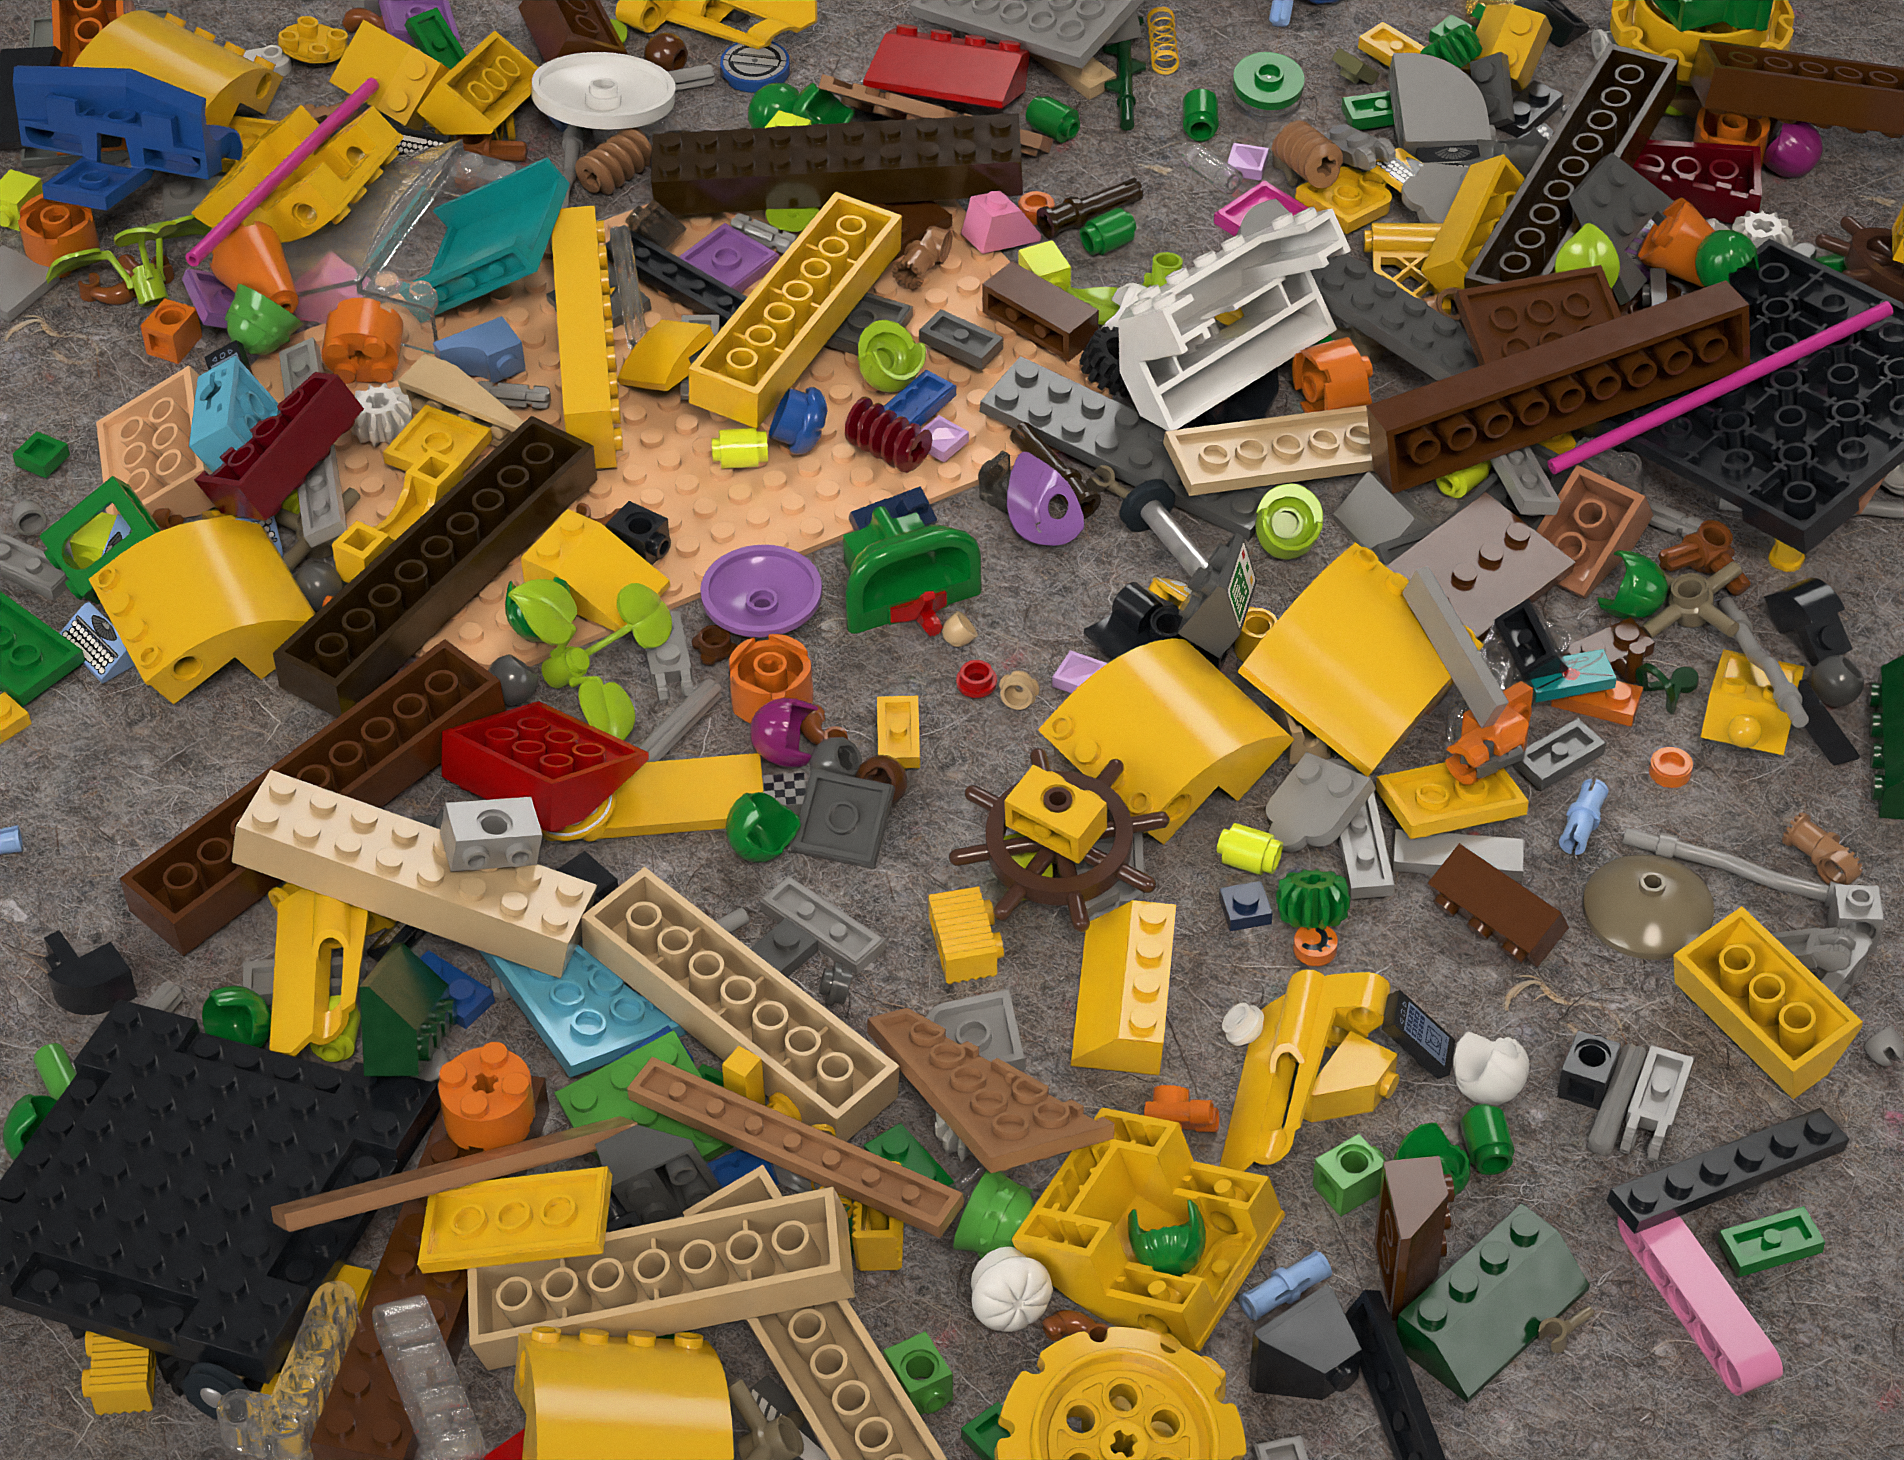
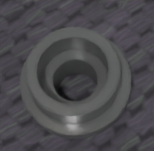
M835 962L832 970L825 968L823 971L819 994L826 995L825 1005L832 1006L834 1002L845 1003L852 970L842 968V963Z

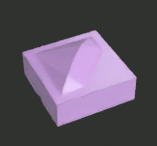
M1233 143L1226 165V175L1262 180L1269 157V148Z
M940 415L921 430V432L929 430L932 433L933 441L928 454L942 462H946L969 442V432Z
M1070 650L1052 677V687L1072 693L1107 663Z

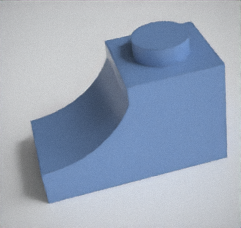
M502 316L433 342L436 358L456 365L467 375L488 379L489 382L496 383L526 371L522 342Z

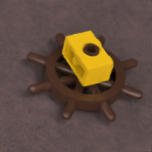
M1904 204L1892 229L1879 227L1865 228L1852 216H1844L1840 221V226L1852 236L1850 243L1824 233L1817 235L1815 244L1818 248L1844 257L1846 270L1842 274L1904 303Z
M1036 748L1030 753L1032 767L1019 782L1007 789L1000 797L976 785H970L966 788V799L990 812L986 823V843L954 849L949 854V861L954 866L989 861L997 878L1008 888L1007 892L993 909L996 919L1006 920L1024 898L1044 905H1068L1074 929L1078 932H1084L1090 926L1085 902L1102 895L1119 880L1144 893H1151L1155 890L1156 881L1154 878L1129 865L1133 851V834L1165 828L1169 824L1170 818L1163 811L1130 816L1124 801L1111 789V786L1124 770V764L1121 760H1110L1095 779L1075 772L1051 771L1046 752L1041 748ZM1008 827L1024 835L1023 837L1004 840ZM1115 837L1113 846L1108 854L1093 847L1097 840ZM1037 852L1026 868L1020 866L1011 857ZM1083 860L1094 866L1091 870L1078 875L1075 862L1079 864ZM1053 863L1058 866L1060 878L1045 877L1042 874Z

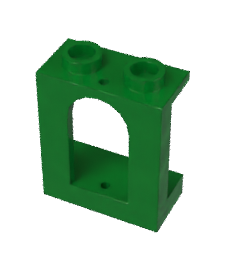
M112 476L39 537L47 547L44 551L46 558L58 570L62 568L69 578L65 581V584L71 593L79 600L85 598L99 605L101 602L89 578L131 546L162 530L130 485ZM113 503L132 529V532L92 565L85 569H80L65 548L66 543L75 533Z

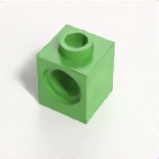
M1358 1133L1315 1158L1313 1187L1341 1217L1380 1194L1383 1161H1386V1159L1377 1147L1370 1146Z
M926 1331L883 1350L884 1359L919 1415L937 1412L953 1400V1374ZM917 1377H925V1378H927V1379H925V1380H915L914 1378H917Z

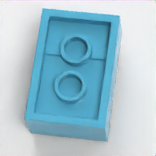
M236 356L198 376L189 447L212 472L223 464L219 457L230 447L237 450L253 437L249 430L260 420L263 421L280 413L277 408L278 402Z

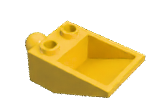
M1723 649L1709 694L1701 738L1733 744L1741 748H1751L1784 755L1792 722L1787 713L1778 708L1773 698L1774 689L1764 671L1750 663L1744 653ZM1778 661L1788 681L1798 688L1805 666Z

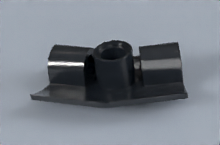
M1277 367L1188 422L1189 428L1266 418L1279 391Z
M1137 582L1127 584L1118 593L1113 601L1112 614L1084 628V634L1113 659L1136 647L1154 641L1172 638L1186 639L1178 634L1183 618L1179 615L1180 609L1172 606L1164 607L1159 600ZM1165 631H1171V632H1174V633L1166 634V633H1163V632H1165ZM1186 639L1221 671L1230 647L1218 658Z

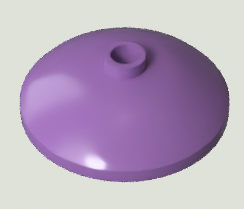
M776 545L746 546L721 556L708 568L701 582V602L709 618L721 628L747 637H769L768 634H784L792 631L814 615L822 598V581L814 564L805 556L792 549Z

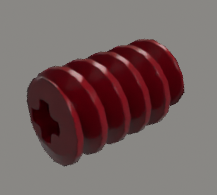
M862 397L853 405L845 423V437L851 445L858 446L862 451L871 453L877 459H883L886 464L895 466L901 472L908 473L916 469L931 450L933 439L932 433L929 430L921 432L919 424H909L908 419L904 416L897 418L895 411H885L882 404H873L869 397Z

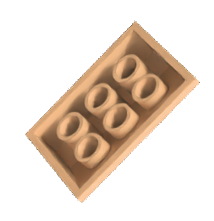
M190 366L185 367L96 422L103 483L114 476L129 484L151 516L157 509L169 508L171 510L169 517L171 515H181L183 518L201 515V511H208L215 507L194 481L204 470L209 475L213 472L189 447L198 376H200ZM113 503L106 508L108 514H120Z

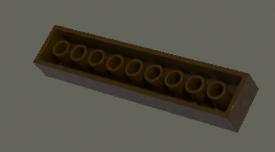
M1608 43L1466 273L1464 289L1555 273V260L1560 248L1582 228L1568 197L1601 158L1611 152L1631 168L1633 167L1676 95L1678 60Z
M1019 113L653 134L651 187L655 215L823 207L835 192L869 204L968 199L971 196L986 194L991 191H1001L1006 196L1023 195Z
M530 416L273 652L279 687L336 718L371 694L597 480L594 446L534 416Z

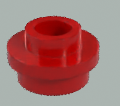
M971 660L963 664L957 673L956 686L965 696L972 698L985 697L996 689L997 675L989 663L983 660Z

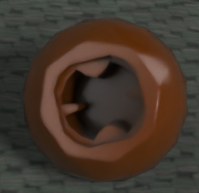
M667 32L658 34L650 38L645 46L644 60L650 61L666 71L683 69L687 62L688 50L686 45L675 34Z
M874 755L867 758L859 765L855 774L856 778L893 785L895 792L891 805L896 804L903 797L907 788V775L904 767L897 759L889 755Z

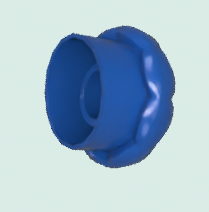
M809 387L805 389V392L789 388L776 410L768 437L787 443L790 452L793 454L802 455L810 452L816 446L817 441H819L822 434L821 429H823L826 422L828 408L822 392L815 387Z

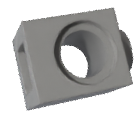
M1835 884L1827 916L1828 928L1836 927L1840 929V927H1847V929H1851L1853 932L1866 933L1873 939L1870 953H1875L1884 921L1879 886Z

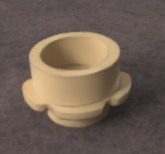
M1020 670L1013 671L1011 675H1004L999 684L1002 701L1008 707L1016 710L1025 709L1030 704H1033L1036 700L1035 696L1040 691L1038 682L1032 679L1027 672ZM1016 686H1021L1023 690L1018 689Z

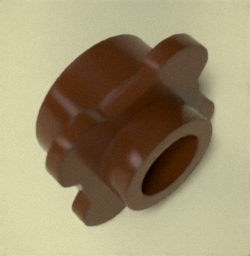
M718 625L704 627L692 639V647L700 652V660L706 665L715 664L726 657L730 658L732 652L738 646L731 642L730 632Z

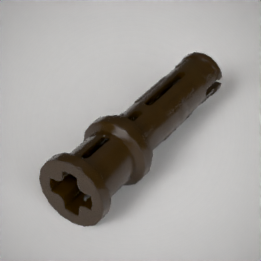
M1131 178L1086 197L1070 196L1062 204L1052 208L1048 206L1041 207L1037 210L1038 226L1042 234L1048 239L1056 238L1059 232L1069 228L1080 229L1086 224L1087 220L1102 215L1117 207L1120 208L1142 200L1144 196L1142 185L1136 178Z
M1023 422L1017 425V428L1025 435V438L1013 429L1010 434V440L1022 452H1029L1056 470L1073 489L1081 506L1084 519L1090 517L1101 503L1100 495L1085 486L1078 470L1067 468L1034 431L1030 423ZM1057 494L1054 496L1056 499H1062L1068 506V501L1064 495Z

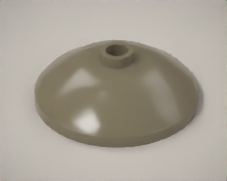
M1629 855L1604 864L1590 877L1583 896V913L1592 932L1612 949L1636 958L1661 960L1673 958V954L1711 928L1714 917V902L1704 881L1681 863L1655 855Z

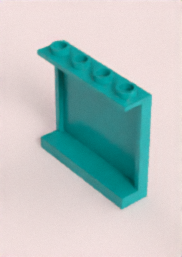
M546 157L434 208L433 212L447 226L446 233L429 274L403 285L399 294L401 298L424 321L537 272L570 185L568 180L550 159Z

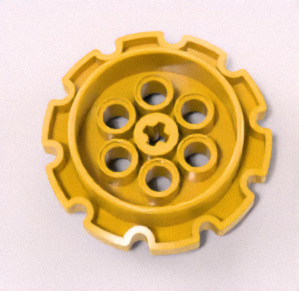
M1613 0L1609 25L1612 36L1619 46L1678 60L1677 84L1693 87L1689 78L1700 39L1789 51L1794 33L1793 23L1795 16L1788 0H1773L1769 26L1765 31H1758L1755 28L1738 29L1726 22H1718L1680 32L1653 0Z
M1110 1327L1103 1342L1093 1341L1088 1333L1084 1331L1055 1342L1044 1349L1039 1355L1037 1366L1041 1371L1040 1374H1031L1027 1371H1022L1008 1392L998 1419V1424L1007 1429L1011 1436L999 1439L994 1453L995 1460H1242L1246 1454V1440L1236 1405L1233 1403L1223 1404L1216 1399L1215 1394L1221 1385V1380L1196 1354L1186 1347H1180L1175 1353H1166L1160 1345L1161 1336L1150 1331L1128 1327ZM1116 1395L1122 1396L1130 1402L1132 1409L1124 1412L1118 1411L1111 1405L1109 1398ZM1071 1417L1084 1419L1088 1423L1090 1431L1086 1433L1073 1431L1068 1426L1067 1419ZM1156 1421L1167 1423L1172 1428L1174 1436L1166 1438L1157 1435L1153 1431L1151 1423ZM1113 1445H1115L1118 1450H1123L1127 1448L1129 1451L1127 1458L1123 1452H1118L1114 1454L1111 1451Z

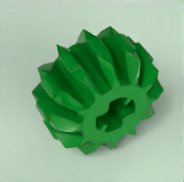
M1461 24L1421 50L1420 54L1443 59L1460 69L1479 56L1483 48L1479 43L1478 36L1471 30L1468 24Z
M1318 868L1314 871L1302 869L1299 873L1290 872L1286 874L1285 878L1279 880V888L1276 891V903L1278 904L1280 920L1290 923L1292 927H1307L1308 930L1320 928L1324 930L1326 926H1338L1342 920L1348 918L1350 895L1346 878L1336 875L1335 872L1319 871Z

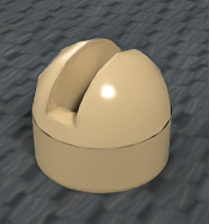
M960 611L949 617L943 625V638L954 647L965 646L978 637L973 624Z

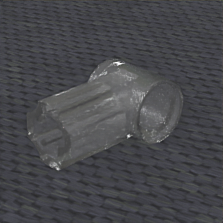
M1584 437L1576 444L1575 447L1582 445L1594 438ZM1610 448L1579 463L1594 473L1642 495L1645 493L1642 462L1640 457L1634 453H1618Z

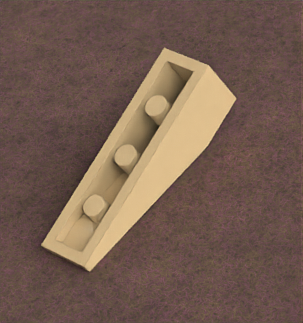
M426 353L398 380L401 392L408 395L411 401L412 413L417 414L426 404L491 428L492 441L489 444L496 447L524 423L521 418L459 367Z

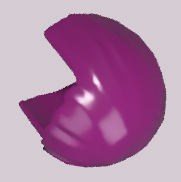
M1809 122L1783 123L1780 135L1771 144L1767 143L1763 163L1770 170L1784 177L1796 178L1806 175L1815 167L1823 153V144L1819 131Z
M795 698L775 699L763 705L753 716L750 726L751 742L755 750L764 759L780 766H806L811 759V755L799 751L800 726L809 713L818 710V707Z

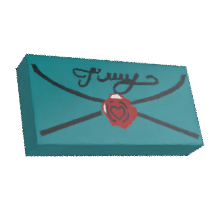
M1604 649L1563 656L1569 668L1567 671L1526 680L1527 684L1533 688L1535 703L1613 689L1616 686V676Z

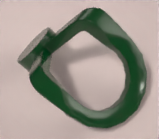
M1649 663L1638 667L1635 673L1636 684L1643 687L1644 691L1665 689L1666 709L1672 715L1675 712L1680 694L1694 691L1699 683L1696 670L1686 666L1677 668L1672 673L1671 679H1667L1657 667ZM1647 672L1654 675L1659 681L1648 682Z

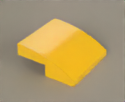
M661 319L639 340L628 355L617 377L619 384L662 391L670 390L689 375V367L691 366L689 357L714 338L710 325Z

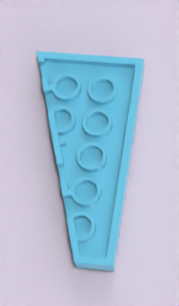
M577 945L561 979L479 950L570 1078L611 1063L667 1025H669L672 1031H675L678 1037L687 1034L686 1030L645 997L625 985L620 977L579 945Z

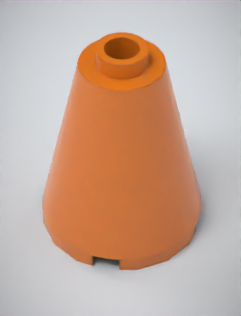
M1681 197L1665 209L1662 214L1666 218L1658 226L1654 223L1638 251V257H1640L1638 260L1646 266L1663 268L1669 275L1705 288L1696 273V252L1705 236L1715 230L1689 201Z
M254 221L256 225L246 227L243 223H240L211 252L213 258L212 263L209 261L210 269L215 277L234 293H236L238 283L245 285L274 301L290 313H293L298 306L299 298L278 234L270 225L261 221Z

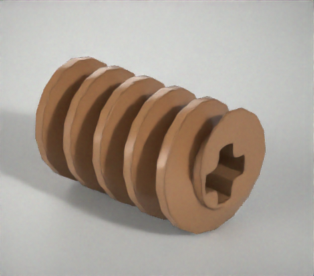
M1296 120L1290 122L1273 140L1271 149L1274 155L1314 187H1330L1337 180L1343 162L1341 148L1306 121Z
M639 128L622 129L617 135L610 137L606 142H603L596 149H593L586 156L576 161L575 170L578 180L583 188L590 193L596 194L600 191L608 195L614 191L615 187L622 186L625 180L632 179L635 173L642 172L645 166H650L652 146Z

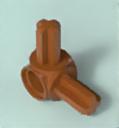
M492 134L456 135L457 153L455 162L459 167L456 183L458 186H463L465 191H470L472 186L478 184L480 173L487 171L493 165V161H525L527 158V144L523 141L494 140Z
M1704 521L1696 532L1686 535L1681 544L1661 550L1658 554L1659 566L1662 570H1669L1671 572L1690 566L1698 572L1716 573L1731 561H1734L1732 558L1734 557L1735 550L1731 546L1733 534L1725 524L1719 521ZM1742 572L1740 576L1727 584L1726 588L1733 596H1739L1750 587L1751 583Z

